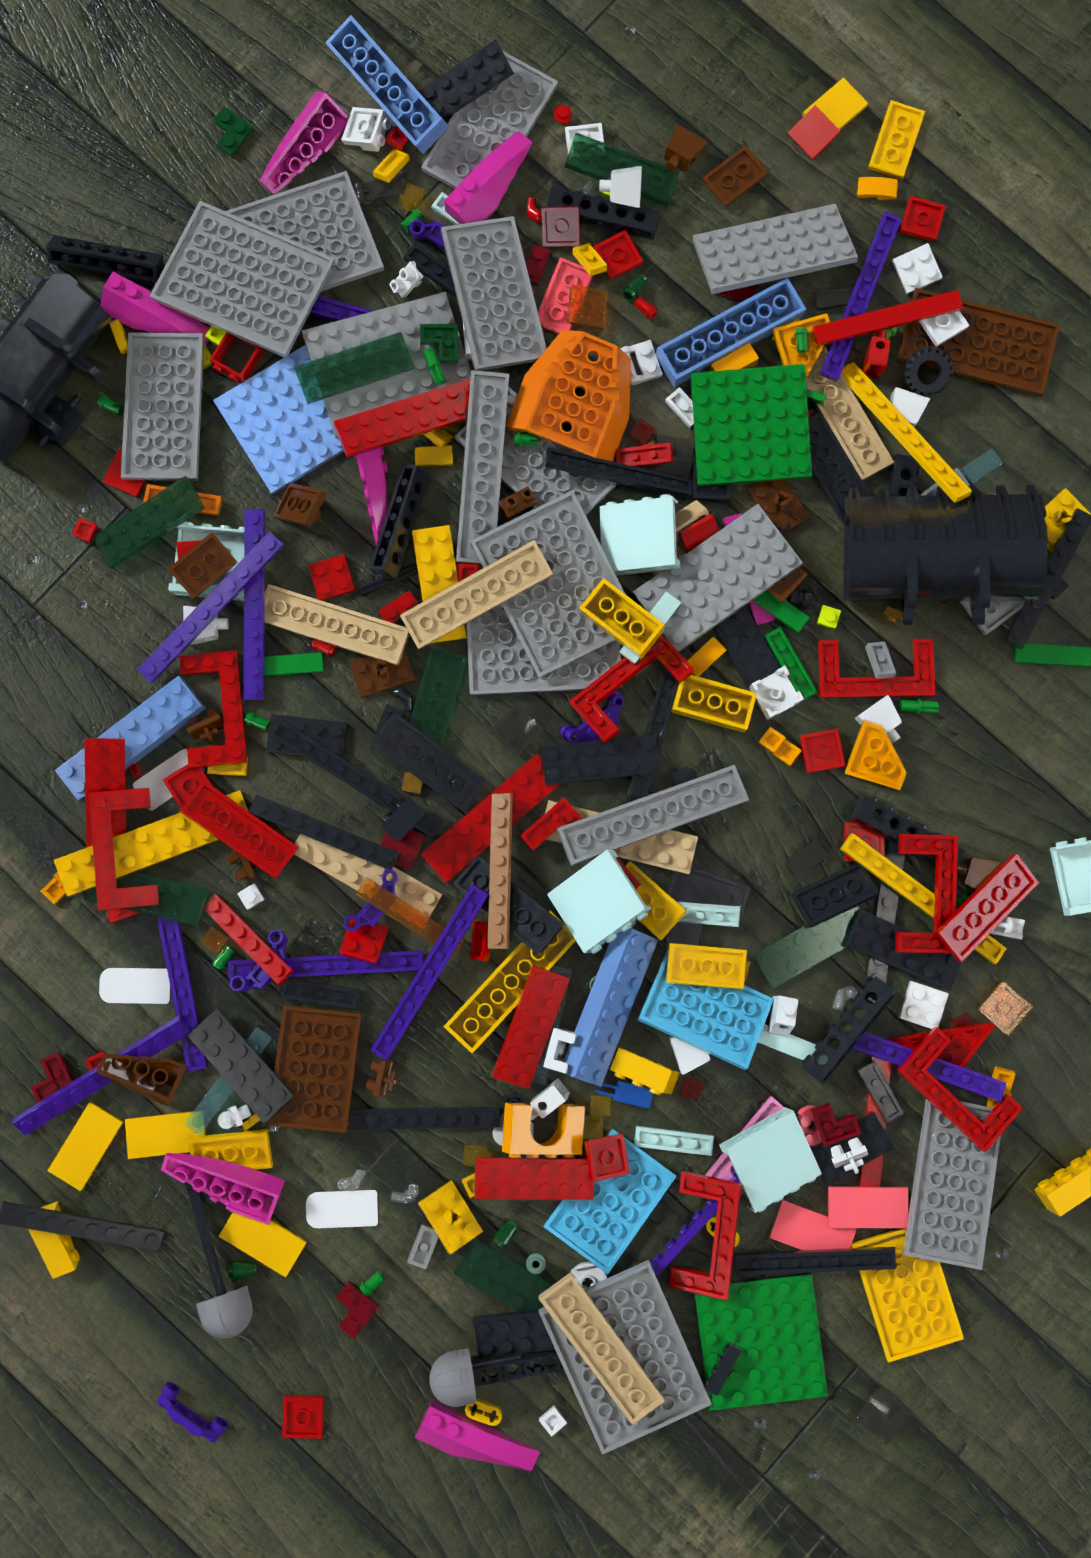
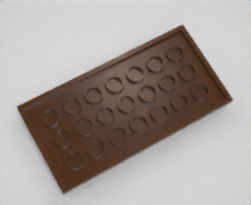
M915 288L911 302L940 294ZM961 299L963 309L960 312L969 324V327L937 347L950 357L953 363L952 368L954 369L952 374L1041 397L1044 394L1060 324ZM919 321L905 324L897 360L906 362L907 358H910L913 351L916 352L918 348H925V346L936 347ZM927 360L920 365L939 371V365L933 360Z

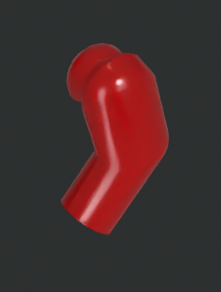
M528 198V218L536 223H542V212L536 208V199Z

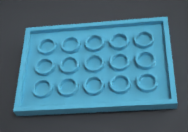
M667 950L638 1021L741 1069L747 1070L774 999L745 985L744 989L667 983L669 950Z
M612 1128L607 1136L619 1133ZM625 1137L624 1141L630 1174L594 1182L593 1200H561L543 1225L544 1228L606 1274L611 1271L676 1178L673 1172Z

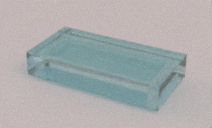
M991 448L964 466L960 471L964 477L966 476L974 484L1002 465L1003 462Z

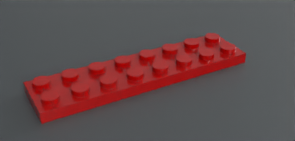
M470 379L334 420L333 425L346 457L349 458L466 421L468 417Z
M536 754L423 851L421 855L447 883L465 868L477 854L480 855L491 845L492 794L511 793L513 795V826L561 784L545 785L542 759Z

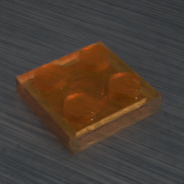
M572 284L570 286L567 324L603 330L605 328L608 291Z
M1000 981L976 1010L989 1022H993L996 1025L995 1027L1004 1035L1009 1036L1033 1006L1004 981Z

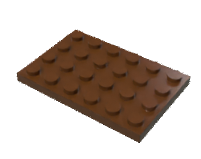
M283 1006L274 1072L295 1097L268 1121L267 1125L347 1133L362 1014Z

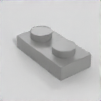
M885 641L867 643L865 649L876 679L894 677L896 671Z
M421 1224L407 1263L423 1269L427 1268L439 1238L433 1227Z

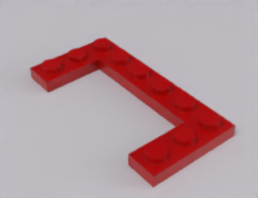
M662 634L642 659L639 658L634 664L624 657L569 701L570 705L604 743L608 742L620 731L598 704L657 658L680 684L695 672L688 661Z
M933 639L912 640L914 677L876 679V677L839 678L838 640H819L820 698L885 697L887 695L889 697L935 696Z
M237 650L179 656L181 676L209 673L220 674L226 744L187 749L188 768L248 763Z
M150 788L89 793L98 910L159 905L158 885L117 889L111 811L151 808Z
M562 798L528 828L521 837L534 851L559 827L582 820L583 818L565 798ZM616 858L617 862L627 875L628 879L630 880L634 888L637 889L641 885V883L633 876V874L625 867V865L618 858Z
M899 834L898 853L936 855L934 931L896 932L895 951L951 953L935 932L956 911L958 836Z
M934 1027L898 1068L897 1072L982 1152L986 1153L1023 1108L1010 1095L1005 1094L1001 1102L997 1103L982 1122L976 1118L927 1071L928 1067L952 1041L938 1027Z
M687 1171L681 1173L680 1193L718 1201L710 1274L673 1265L671 1267L669 1287L728 1300L742 1183Z

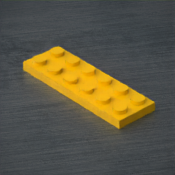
M450 525L412 530L423 602L458 583ZM465 624L430 644L466 639Z

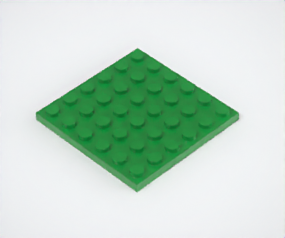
M805 364L691 373L698 486L812 478Z
M811 1273L731 1282L727 1301L694 1293L705 1381L707 1378H710L712 1368L716 1367L718 1357L722 1356L725 1344L731 1342L741 1349V1353L718 1396L706 1390L712 1405L708 1406L709 1411L828 1396Z

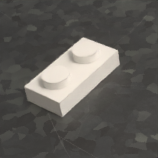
M679 387L666 398L665 402L691 428L694 426L692 400Z

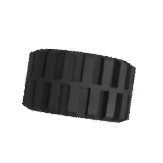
M930 346L918 348L916 352L913 351L910 358H907V363L903 368L905 382L916 394L926 397L927 395L935 396L936 393H942V390L949 386L948 383L952 381V373H954L950 357L939 348ZM927 360L935 361L939 365L937 377L931 382H922L917 376L919 366Z

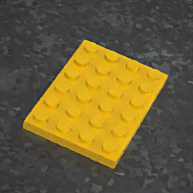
M906 1228L892 1230L851 1244L852 1248L895 1247L897 1269L859 1270L888 1363L964 1339L940 1262L903 1255Z

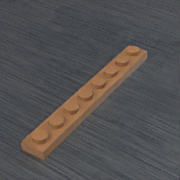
M511 793L492 794L488 949H509L513 795Z

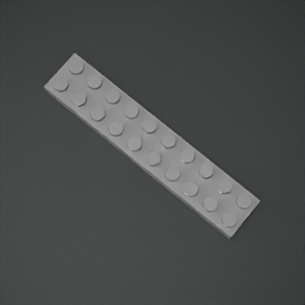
M471 370L456 562L481 564L470 541L497 528L509 374Z
M735 765L559 827L557 831L572 866L597 857L607 849L616 850L749 801V798Z

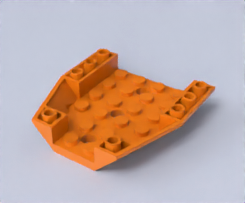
M562 330L525 374L505 428L517 433L520 432V434H523L525 431L579 454L613 462L616 449H618L629 420L631 358L617 345L586 332ZM595 353L598 356V360L595 362L590 361L588 354ZM578 387L582 388L585 391V395L582 397L577 396L575 389ZM562 423H569L572 427L571 431L565 432L561 427Z

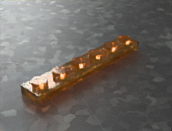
M366 877L356 891V895L434 945L445 929L444 926L368 877ZM463 939L461 940V942H460L459 945L457 946V948H456V950L454 951L453 955L455 954V952L457 951V949L459 948V946L462 944Z

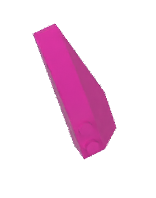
M316 92L281 141L259 182L273 195L292 181L293 177L304 171V168L310 163L315 162L321 154L327 152L346 128L349 116L326 92Z
M517 131L481 161L444 200L445 212L459 224L487 220L500 205V201L507 192L511 180L514 179L517 169L532 146V141L520 131Z
M112 272L103 287L100 304L110 318L114 320L119 319L123 325L133 330H142L148 333H203L204 346L208 345L209 341L205 338L210 329L208 326L195 318L151 300L150 291Z
M383 447L356 455L360 476L365 486L364 493L369 505L368 511L373 524L372 529L376 545L388 511V491L385 473H388L386 461L382 462L381 455H384Z
M166 1153L161 1171L178 1181L191 1184L195 1191L199 1193L202 1191L211 1196L210 1199L212 1201L223 1203L226 1205L227 1210L267 1225L270 1223L285 1182L283 1179L246 1166L189 1154Z
M433 1399L415 1436L416 1439L453 1456L532 1471L540 1454L539 1450L479 1421L470 1419L468 1416Z

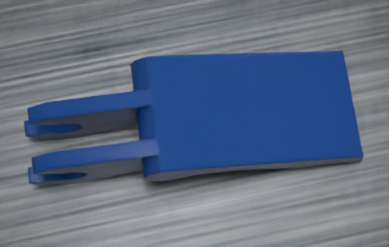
M617 1080V1085L606 1082L602 1083V1086L615 1089L614 1094L599 1089L594 1091L613 1097L615 1101L650 1108L653 1095L649 1091L650 1088L644 1086L641 1088Z

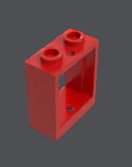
M226 332L209 360L216 372L220 374L224 372L229 375L228 378L233 382L243 383L249 379L266 349L238 338L256 349L241 374L221 363L236 338H238Z

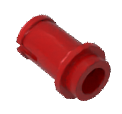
M642 296L638 297L634 303V306L644 313L647 319H653L658 312L656 306L649 304Z
M314 639L311 649L325 653L329 657L335 655L337 646Z

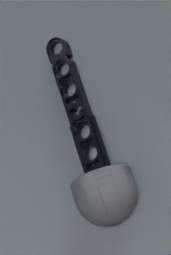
M185 1182L216 1292L215 1297L196 1304L199 1317L204 1329L209 1334L218 1338H231L240 1334L251 1320L253 1307L248 1287L244 1286L226 1292L199 1193L193 1189L191 1184Z
M465 1348L441 1355L431 1368L429 1380L431 1390L440 1402L448 1406L458 1407L476 1403L475 1387L561 1371L564 1368L556 1350L471 1363L469 1350ZM550 1357L557 1359L553 1365H548L546 1361ZM534 1361V1367L530 1368V1362ZM511 1364L518 1366L514 1372H508L507 1368ZM490 1368L498 1369L497 1374L494 1376L488 1375L487 1371Z

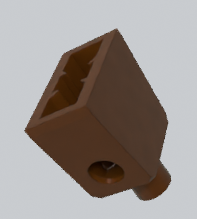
M677 124L664 159L668 161L666 164L667 169L671 172H675L677 168L687 171L703 156L707 141Z
M968 858L966 864L960 863L957 869V874L962 875L960 884L975 892L1003 863L979 858Z

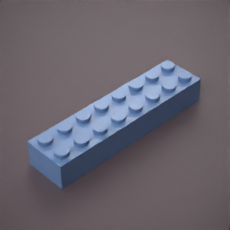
M351 15L325 42L423 154L449 128L448 124Z
M786 278L657 347V360L673 387H676L691 379V373L704 372L710 368L711 364L748 343L752 346L772 335L773 328L787 325L798 318L799 320L802 319L806 308L791 282Z
M177 676L98 738H125L126 770L130 768L129 765L135 764L189 723V719L197 717L206 710V707L185 680ZM83 748L55 771L75 798L85 803V750Z
M632 928L624 932L620 931L616 934L617 938L609 943L574 1034H578L575 1039V1043H570L563 1060L564 1063L568 1064V1073L565 1074L597 1086H602L658 942V939Z

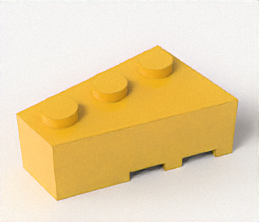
M618 1048L610 1070L615 1072L614 1076L623 1080L628 1077L633 1080L632 1084L643 1088V1085L650 1087V1092L659 1096L661 1093L672 1094L680 1072L668 1069L659 1063L650 1061L623 1048Z
M58 1201L41 1207L61 1211ZM28 1229L53 1279L76 1270L79 1254L74 1248L71 1236Z

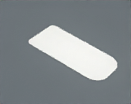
M187 749L181 750L133 783L134 789L150 788L151 808H148L150 811L173 797L163 779L188 764Z
M108 968L100 976V997L107 1003L167 1004L170 1001V982L167 969Z
M377 1191L315 1192L306 1201L307 1222L313 1228L376 1226L378 1224Z

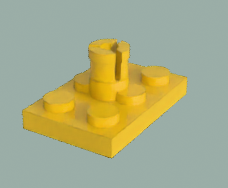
M1066 488L1045 506L1046 517L1044 519L1047 529V552L1049 554L1053 551L1067 523L1072 519V514L1076 508L1091 515Z
M452 1180L418 1202L448 1254H452L483 1232Z

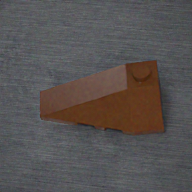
M104 1053L96 1073L152 1101L168 1106L175 1094L186 1065L169 1058L135 1057Z

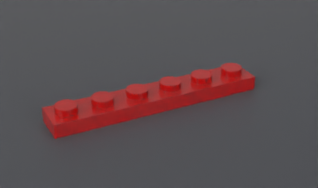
M215 893L202 907L278 985L281 986L294 972L219 895Z

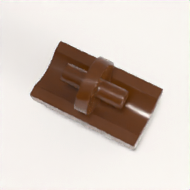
M527 486L500 500L498 504L509 519L536 505L538 501Z
M214 709L206 711L207 719L203 721L199 717H193L188 720L189 727H187V731L194 740L201 739L202 741L208 738L210 742L215 741L213 735L219 733L218 730L224 728L223 719Z
M232 851L226 856L231 866L241 862L243 868L234 872L239 882L255 879L256 875L250 866V861L236 851Z
M372 1061L371 1072L378 1074L376 1080L369 1079L367 1081L366 1089L373 1092V1096H386L388 1090L392 1091L393 1084L400 1083V1080L395 1079L396 1071L392 1070L393 1061Z

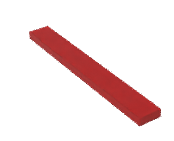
M956 290L813 326L812 330L817 346L960 311L963 309L959 291Z
M871 1056L870 1062L875 1061L889 1086L891 1063ZM868 1092L865 1116L874 1111L885 1130L886 1122ZM883 1154L861 1166L859 1186L880 1187Z

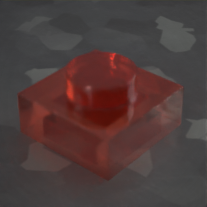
M640 418L629 432V435L642 445H645L656 429Z
M967 1012L950 1020L953 1028L974 1025Z
M684 1076L679 1096L698 1101L703 1082Z

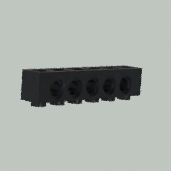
M552 187L547 207L579 206L580 224L619 233L626 230L628 235L654 240L660 211H656V209L651 207L637 208L613 203L599 195L591 196L581 191H569L564 187ZM570 202L571 205H565L563 203ZM583 206H588L589 209H586V210H585V209H582L581 207H583ZM605 210L607 213L602 214L599 211ZM623 214L625 215V217L620 218L617 215ZM641 218L643 221L638 222L635 219Z
M54 235L46 245L48 263L107 274L115 272L123 277L156 283L164 269L162 254Z
M896 454L893 457L894 463L891 465L888 493L889 496H899L898 492H903L907 496L908 487L918 488V482L915 481L916 475L918 476L920 471V464L912 456ZM901 474H906L908 480L902 479Z
M402 465L369 566V569L381 578L397 580L430 477L418 465Z
M872 796L859 798L850 817L851 820L899 845V834H906L907 829L910 830L911 834L941 835L937 832L932 833L928 831V827L921 823L916 824L912 822L911 818L907 815L897 814L894 812V808L879 804L878 800ZM874 810L878 813L877 820L873 817ZM890 820L894 822L893 829L890 827ZM959 844L957 869L965 854V850L961 849ZM915 854L936 866V855Z
M877 976L874 979L870 978L865 983V990L861 995L858 993L853 998L852 1006L849 1009L846 1008L840 1014V1021L828 1029L827 1037L824 1040H819L815 1045L816 1050L814 1053L807 1055L802 1063L804 1065L802 1069L822 1085L895 997V990ZM870 995H877L875 1003L867 1002V998ZM858 1010L865 1011V1015L861 1019L855 1018V1013ZM846 1025H852L853 1027L852 1032L849 1034L843 1033V1028ZM832 1041H840L838 1049H831ZM822 1055L828 1057V1061L824 1065L818 1063V1059Z

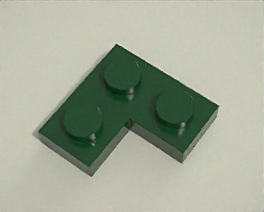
M225 106L213 119L214 124L226 132L216 144L218 149L233 158L254 132L253 126Z
M420 324V345H439V362L458 363V324Z

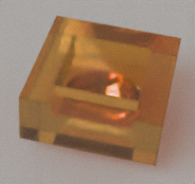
M212 926L201 940V943L217 954L229 937Z

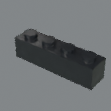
M731 1342L725 1344L722 1356L718 1357L716 1367L712 1368L710 1378H707L705 1381L706 1390L718 1396L741 1353V1349Z

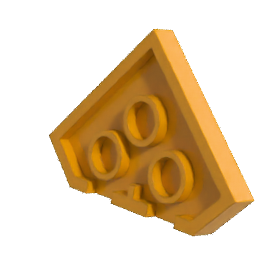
M827 313L773 328V335L783 366L805 364L806 378L808 377L825 346H817L812 328L813 326L830 322ZM800 327H806L807 331H809V351L806 353L796 352L797 345L794 333Z
M864 719L846 765L845 774L900 790L907 773L882 724Z

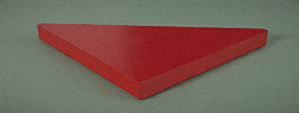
M990 1022L942 1029L941 1031L952 1041L937 1058L965 1067L996 1025ZM930 1031L889 1037L888 1041L915 1050Z

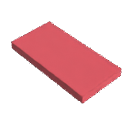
M560 257L538 309L542 330L555 335H559L562 330H571L593 278V275L590 276L582 265Z
M828 1186L829 1228H907L908 1187Z
M782 1199L769 1238L801 1250L851 1248L857 1228H829L828 1216Z

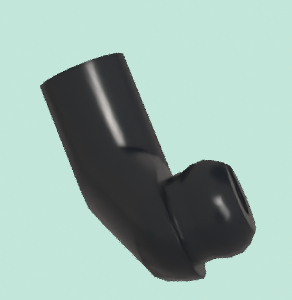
M399 686L395 688L393 695L404 701V711L414 712L413 695L405 687Z

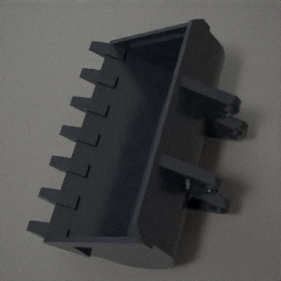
M30 273L26 280L36 289L27 301L15 295L10 300L20 310L11 323L0 319V330L4 332L0 337V464L4 466L35 424L58 436L62 432V427L52 421L51 417L46 415L44 411L73 371L94 381H99L103 375L99 369L84 360L83 357L105 329L111 318L95 300L76 285L78 281L69 274H52L41 278Z
M996 485L995 495H978L975 486H968L972 490L970 496L954 503L940 486H937L936 496H919L916 487H908L907 496H889L887 487H879L877 497H860L858 488H850L848 497H844L843 601L901 602L903 625H912L913 615H915V608L917 606L916 602L969 601L973 622L976 625H984L985 610L990 608L991 601L1040 600L1047 569V529L1044 519L1046 517V509L1042 494H1038L1034 485H1026L1025 494H1008L1004 485Z

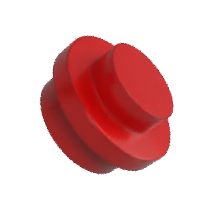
M566 105L558 106L554 111L555 120L559 124H567L572 118V110Z

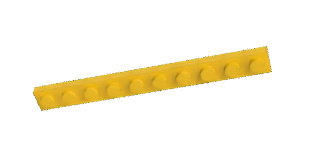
M854 362L844 366L841 374L849 387L951 500L956 503L970 496L972 490Z
M851 833L840 850L934 919L935 894L855 834ZM988 935L974 950L991 963L997 964L1007 948Z

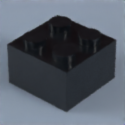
M410 797L407 799L402 798L395 805L397 810L393 814L389 812L381 820L383 824L380 827L397 843L426 814Z

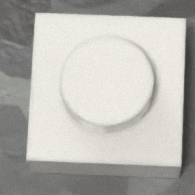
M255 883L237 893L247 910L265 900Z
M555 1405L539 1418L540 1423L551 1437L567 1424V1420Z

